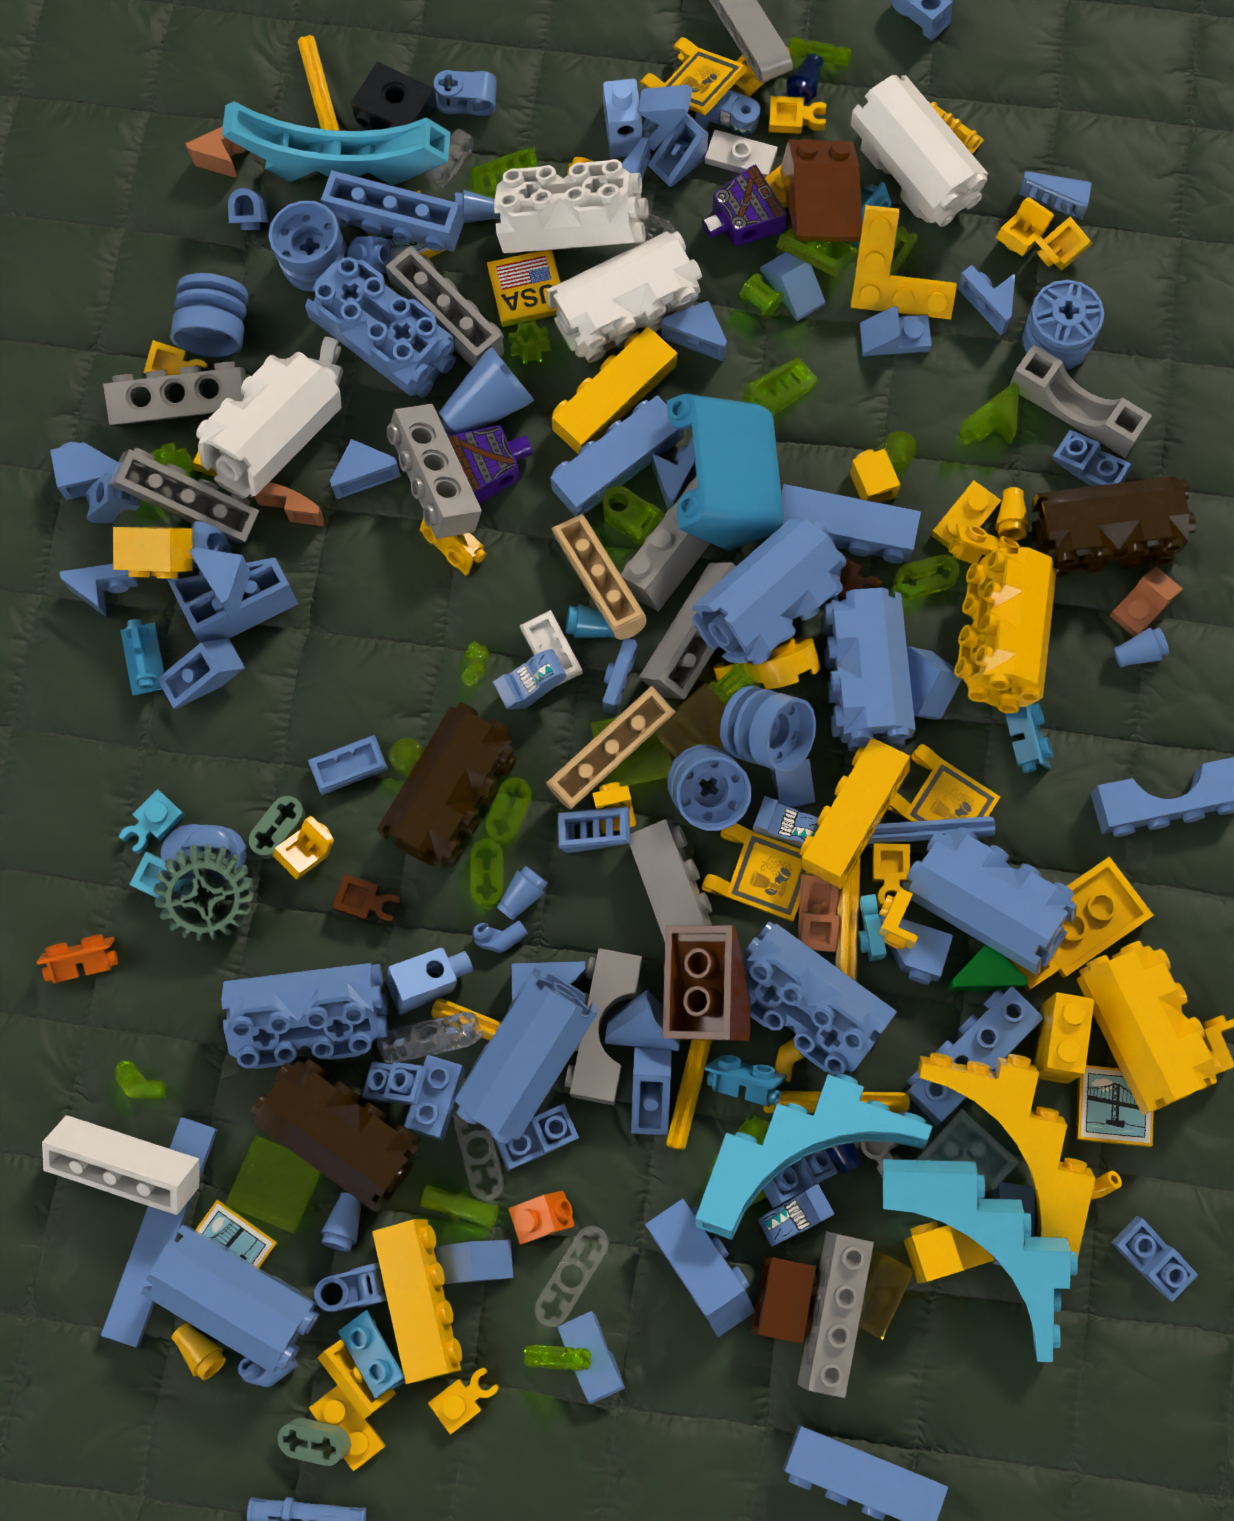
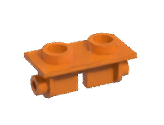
M97 934L82 939L81 944L68 947L67 943L55 944L45 948L46 953H43L36 962L37 965L47 964V967L42 968L43 977L46 982L52 980L53 983L79 977L78 963H83L86 975L112 970V966L118 965V958L116 952H109L108 948H110L115 939L114 936L103 939L102 934Z

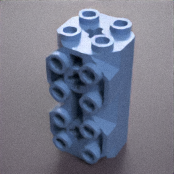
M348 257L333 262L315 281L312 290L315 292L316 297L314 301L308 298L305 304L308 317L410 397L416 394L420 398L426 397L432 390L434 381L442 373H448L456 361V357L452 355L455 349L453 336L437 325L435 314L415 299L407 300L399 296L385 285L383 275L363 259L355 260Z
M789 519L693 605V611H697V613L692 617V622L709 647L715 650L720 646L726 651L722 657L728 662L747 663L752 661L754 665H758L771 656V651L779 643L790 639L795 634L796 630L792 625L794 618L800 617L804 621L814 617L820 611L819 607L827 599L838 595L843 590L840 575L841 569L846 565V559L834 546L829 537V531L823 523L818 520H814L811 523L807 519Z
M868 588L846 592V599L840 602L838 601V595L830 598L829 603H824V615H821L822 635L828 636L827 648L824 649L826 669H833L830 672V682L827 684L829 703H835L834 716H831L832 737H840L841 742L848 744V750L857 752L860 746L866 748L870 739L873 738L895 749L904 747L905 739L911 738L915 732V721L901 593L894 592L893 597H890L888 589Z
M959 827L956 832H947L945 835L936 832L928 843V854L922 862L917 860L907 875V880L911 882L908 892L913 893L911 900L1037 975L1040 972L1041 966L1045 967L1050 962L1067 934L1063 927L1064 921L1066 920L1072 924L1076 916L1077 905L1071 900L1074 896L1073 891L1062 883L1055 882L1052 884L1041 877V873L1029 864L1023 863L1019 869L1011 868L1006 863L1009 855L1003 849L995 845L988 847L978 841L977 836L967 828Z
M769 921L758 937L752 940L743 953L744 958L742 961L751 1003L750 1017L771 1030H780L783 1026L788 1027L796 1034L794 1044L801 1054L823 1071L829 1072L832 1075L843 1074L844 1071L852 1074L897 1013L892 1007L778 924L774 925Z
M366 963L224 981L221 1001L222 1009H227V1019L223 1020V1027L229 1054L237 1058L238 1064L244 1068L260 1069L283 1066L286 1062L291 1063L297 1057V1052L304 1049H311L312 1054L319 1059L328 1058L329 1060L356 1057L367 1053L373 1041L388 1037L386 1020L388 1001L386 993L381 994L380 986H383L381 965Z
M534 968L528 980L524 982L511 1003L507 1014L489 1043L482 1050L454 1100L460 1106L456 1113L463 1120L471 1124H476L477 1122L490 1129L489 1133L493 1138L505 1144H508L511 1138L520 1139L593 1022L599 1008L594 1002L588 1008L584 1004L586 995L582 991L556 975L548 973L546 977H540L541 970Z
M182 1225L177 1232L183 1235L179 1242L171 1239L165 1246L146 1279L153 1285L143 1287L141 1294L269 1372L274 1373L278 1369L284 1370L285 1367L288 1368L291 1364L290 1362L294 1360L300 1349L294 1345L300 1334L303 1336L305 1333L308 1334L320 1313L314 1310L317 1303L275 1275L271 1276L239 1257L235 1251L215 1239L204 1236L188 1225Z

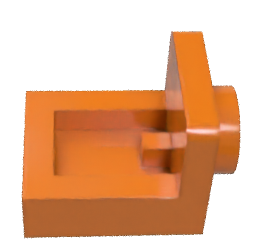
M563 1191L544 1194L509 1208L520 1245L574 1227L572 1207Z

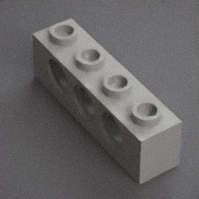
M222 362L214 364L215 370L201 372V366H189L180 368L181 374L167 376V370L146 372L147 378L133 380V374L112 376V383L103 384L109 425L117 426L214 414L226 398L239 402L243 401L244 395L241 394V386L246 379L245 369L235 367V362ZM210 379H214L219 386L217 396L212 399H208L203 393V385ZM176 383L181 384L185 390L183 400L178 403H174L169 397V390ZM145 387L150 392L151 400L145 407H140L135 400V395L140 388Z
M433 404L394 409L391 423L387 426V437L390 444L394 445L398 452L402 471H406L411 481V491L414 498L419 499L423 508V517L426 525L431 526L436 539L475 532L482 510Z
M826 1231L818 1272L819 1287L817 1295L813 1299L811 1309L813 1318L812 1328L809 1336L806 1337L798 1378V1385L808 1391L842 1398L846 1396L874 1242Z

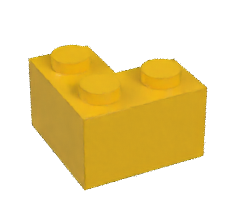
M113 527V570H128V577H150L151 571V576L161 579H177L178 572L193 571V558L189 552L192 549V529L185 527Z
M937 1220L910 1229L912 1236L903 1239L917 1284L994 1261L993 1255L970 1236L949 1225L939 1228Z

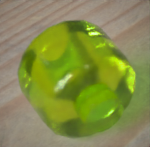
M895 431L885 438L882 449L885 448L893 468L902 469L908 467L913 462L917 452V443L910 433Z
M399 739L390 748V763L400 775L409 776L424 750L421 744L414 739Z

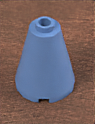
M490 347L484 352L439 411V414L442 416L440 421L448 436L479 430L528 406L534 399L495 350Z

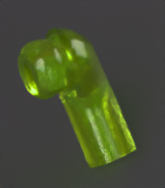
M471 642L467 647L468 650L464 653L466 659L473 661L461 676L463 683L468 686L477 684L486 675L489 651L485 645L480 646L477 642Z
M128 1060L121 1061L116 1065L115 1080L128 1097L133 1099H164L166 1090L164 1080H145L134 1063Z

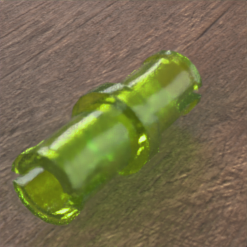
M427 1184L420 1204L421 1208H428L450 1215L451 1220L460 1222L463 1219L488 1227L489 1229H493L499 1212L498 1205H491L469 1198L468 1193L462 1191L456 1194L433 1187L430 1184Z

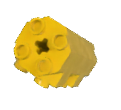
M1019 547L1017 554H1007L1008 548H997L983 557L979 564L973 563L966 574L968 585L962 611L964 614L971 616L974 621L971 626L965 625L959 634L958 643L960 644L954 674L956 677L963 679L967 684L970 700L985 702L998 707V710L1003 713H1017L1020 707H1027L1042 699L1044 693L1056 569L1053 568L1052 557L1028 547Z
M1136 941L1121 948L1120 952L1113 955L1111 960H1109L1107 955H1103L1088 962L1086 967L1079 970L1081 976L1076 980L1084 996L1094 999L1093 1015L1142 1115L1158 1110L1192 1095L1193 1092L1203 1090L1217 1083L1216 1074L1222 1072L1221 1063L1213 1051L1209 1052L1203 1040L1205 1032L1200 1021L1196 1017L1188 1019L1183 1014L1181 1005L1188 1002L1187 995L1181 984L1174 982L1169 972L1171 968L1170 961L1161 948L1154 951L1150 946L1143 947L1141 941Z

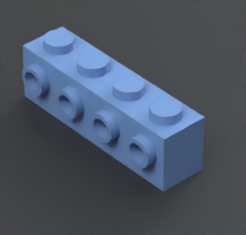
M332 170L321 198L322 204L327 206L336 216L339 226L346 227L352 225L360 227L365 232L373 235L387 234L403 243H411L413 241L425 244L426 247L434 251H443L444 249L454 252L464 224L459 203Z
M658 395L650 401L644 400L634 408L632 415L623 422L618 420L607 429L605 436L597 442H588L580 450L579 455L571 462L565 461L558 465L550 477L552 491L575 517L582 513L585 515L651 464L653 454L660 457L684 438V429L676 428L669 422L667 405Z
M786 484L783 485L781 494L783 522L781 526L789 519H807L811 523L814 520H818L827 527L829 537L836 548L848 550L849 553L861 557L868 556L869 554L880 556L890 563L910 562L921 511Z
M1012 986L1005 993L998 989L983 1004L988 1010L979 1019L973 1014L958 1029L963 1035L954 1044L947 1040L935 1053L950 1056L953 1058L952 1063L966 1066L968 1061L985 1063L990 1066V1071H992L996 1067L997 1058H1005L1044 1017ZM918 1071L907 1080L912 1086L906 1092L909 1094L910 1100L936 1126L966 1098V1096L947 1086L919 1078Z
M801 1425L797 1427L782 1469L790 1474L788 1482L807 1490L811 1489L813 1483L827 1489L825 1493L826 1498L846 1506L849 1499L863 1504L861 1512L882 1521L886 1514L900 1521H937L948 1487L944 1484Z

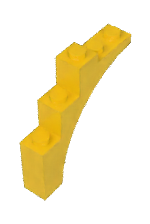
M930 1053V1058L920 1056L917 1069L919 1078L947 1086L975 1101L998 1120L1016 1142L1028 1164L1035 1188L1037 1207L1035 1237L1067 1238L1070 1250L1077 1252L1078 1258L1096 1177L1091 1168H1087V1163L1083 1161L1065 1158L1064 1162H1059L1067 1123L1062 1116H1059V1111L1055 1109L1037 1106L1036 1111L1031 1110L1039 1076L1036 1066L1030 1064L1031 1059L1015 1054H1009L1008 1059L998 1057L994 1072L990 1071L989 1065L977 1061H968L966 1066L952 1063V1057L940 1053Z

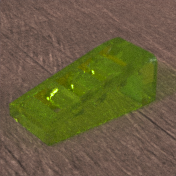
M534 147L523 149L470 168L475 193L490 198L495 197L497 184H499L496 180V173H501L503 178V174L509 169L538 167ZM488 175L490 186L484 187L482 176Z
M798 356L747 384L742 401L759 404L767 408L772 413V416H774L818 385L819 380ZM793 372L802 383L798 384L790 373ZM780 380H782V381L786 384V386L789 388V390H787V389L783 386V384L780 382ZM770 387H771V389L775 392V394L777 395V397H775V396L771 393V391L769 390Z

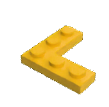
M865 205L851 308L885 311L897 306L898 313L928 315V317L951 320L957 288L956 283L890 275L899 209Z

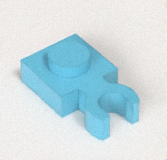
M157 789L132 814L139 822L135 826L124 828L119 838L126 842L131 836H139L138 843L132 848L139 855L147 849L149 838L152 835L161 841L185 815Z
M145 852L129 885L156 898L160 895L154 893V886L160 883L157 879L159 870H167L164 866L166 860ZM178 879L174 885V892L180 891L183 886L191 884L193 879Z
M875 894L861 896L859 905L864 924L863 931H858L861 953H868L869 962L883 960L887 953L885 942L883 941L884 937L878 934L882 925L878 916Z

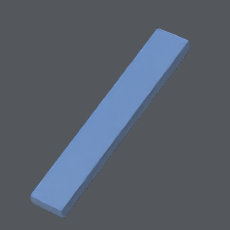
M181 1117L169 1149L199 1158L200 1181L218 1129ZM194 1195L178 1215L148 1206L101 1336L139 1348L155 1304L154 1301L141 1294L143 1287L153 1285L146 1279L165 1246L171 1239L176 1242L178 1241L180 1233L177 1231L184 1225Z

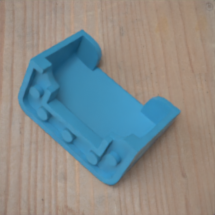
M681 394L667 400L669 422L674 427L682 430L692 427L698 488L688 491L679 500L677 505L678 529L727 551L768 537L776 532L783 522V505L772 413L767 408L756 403L692 394Z

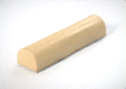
M583 513L553 527V535L617 639L623 640L638 634L646 624V615Z
M651 686L547 781L546 785L568 809H572L676 711Z

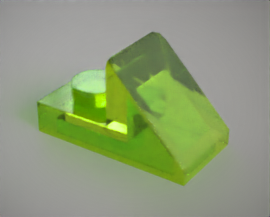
M1015 382L962 422L958 437L966 446L975 439L978 441L983 440L994 428L1009 444L1012 443L1017 429L1019 386Z

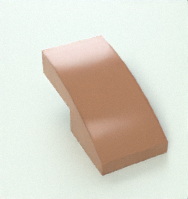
M269 482L255 496L258 505L284 508L289 522L318 526L324 525V518L320 507L292 489Z
M801 873L798 940L812 950L836 952L840 917L836 914L839 888L813 874Z

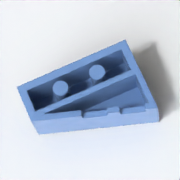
M276 558L247 563L251 574L238 614L232 619L229 618L200 571L197 576L167 579L199 643L231 638L298 605L296 597Z
M681 1199L645 1225L691 1294L696 1305L709 1321L717 1337H720L754 1313L753 1305L745 1291L750 1284L738 1266L732 1270L724 1260L729 1253L717 1235L710 1239L705 1230L696 1227L695 1218L699 1210L698 1207L694 1206L690 1209L684 1199Z

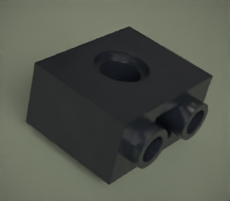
M376 62L352 100L351 106L355 121L366 130H382L407 125L424 118L430 119L437 108V101L433 87L380 62ZM398 100L401 101V102H399V103H394V104L391 103V102L398 101Z

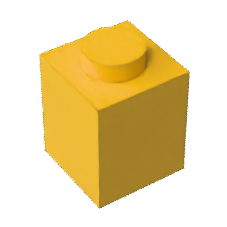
M885 448L876 452L874 450L863 451L852 460L850 476L861 500L883 503L897 498L901 484Z

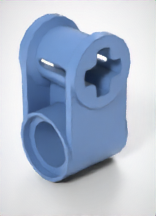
M445 70L435 76L433 85L436 92L437 109L444 114H473L476 116H488L495 112L497 79L492 73L487 71L464 72ZM448 79L451 80V86H448ZM447 99H450L449 106L447 105Z
M379 1263L351 1269L349 1272L322 1279L314 1291L317 1305L329 1312H339L355 1307L362 1308L386 1302L387 1297ZM368 1277H370V1282H371L372 1291H373L372 1294H371V1292H370ZM337 1283L343 1290V1297L338 1304L330 1306L325 1302L323 1292L328 1285Z

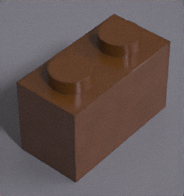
M764 1257L751 1334L803 1344L804 1336L808 1337L812 1328V1314L808 1313L810 1300L816 1297L819 1287V1276L815 1275L816 1266L774 1257Z

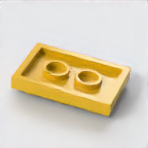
M1110 856L1067 885L1074 893L1071 900L1077 905L1076 916L1072 924L1066 920L1064 921L1063 927L1067 934L1052 957L1060 967L1058 972L1063 979L1154 916Z

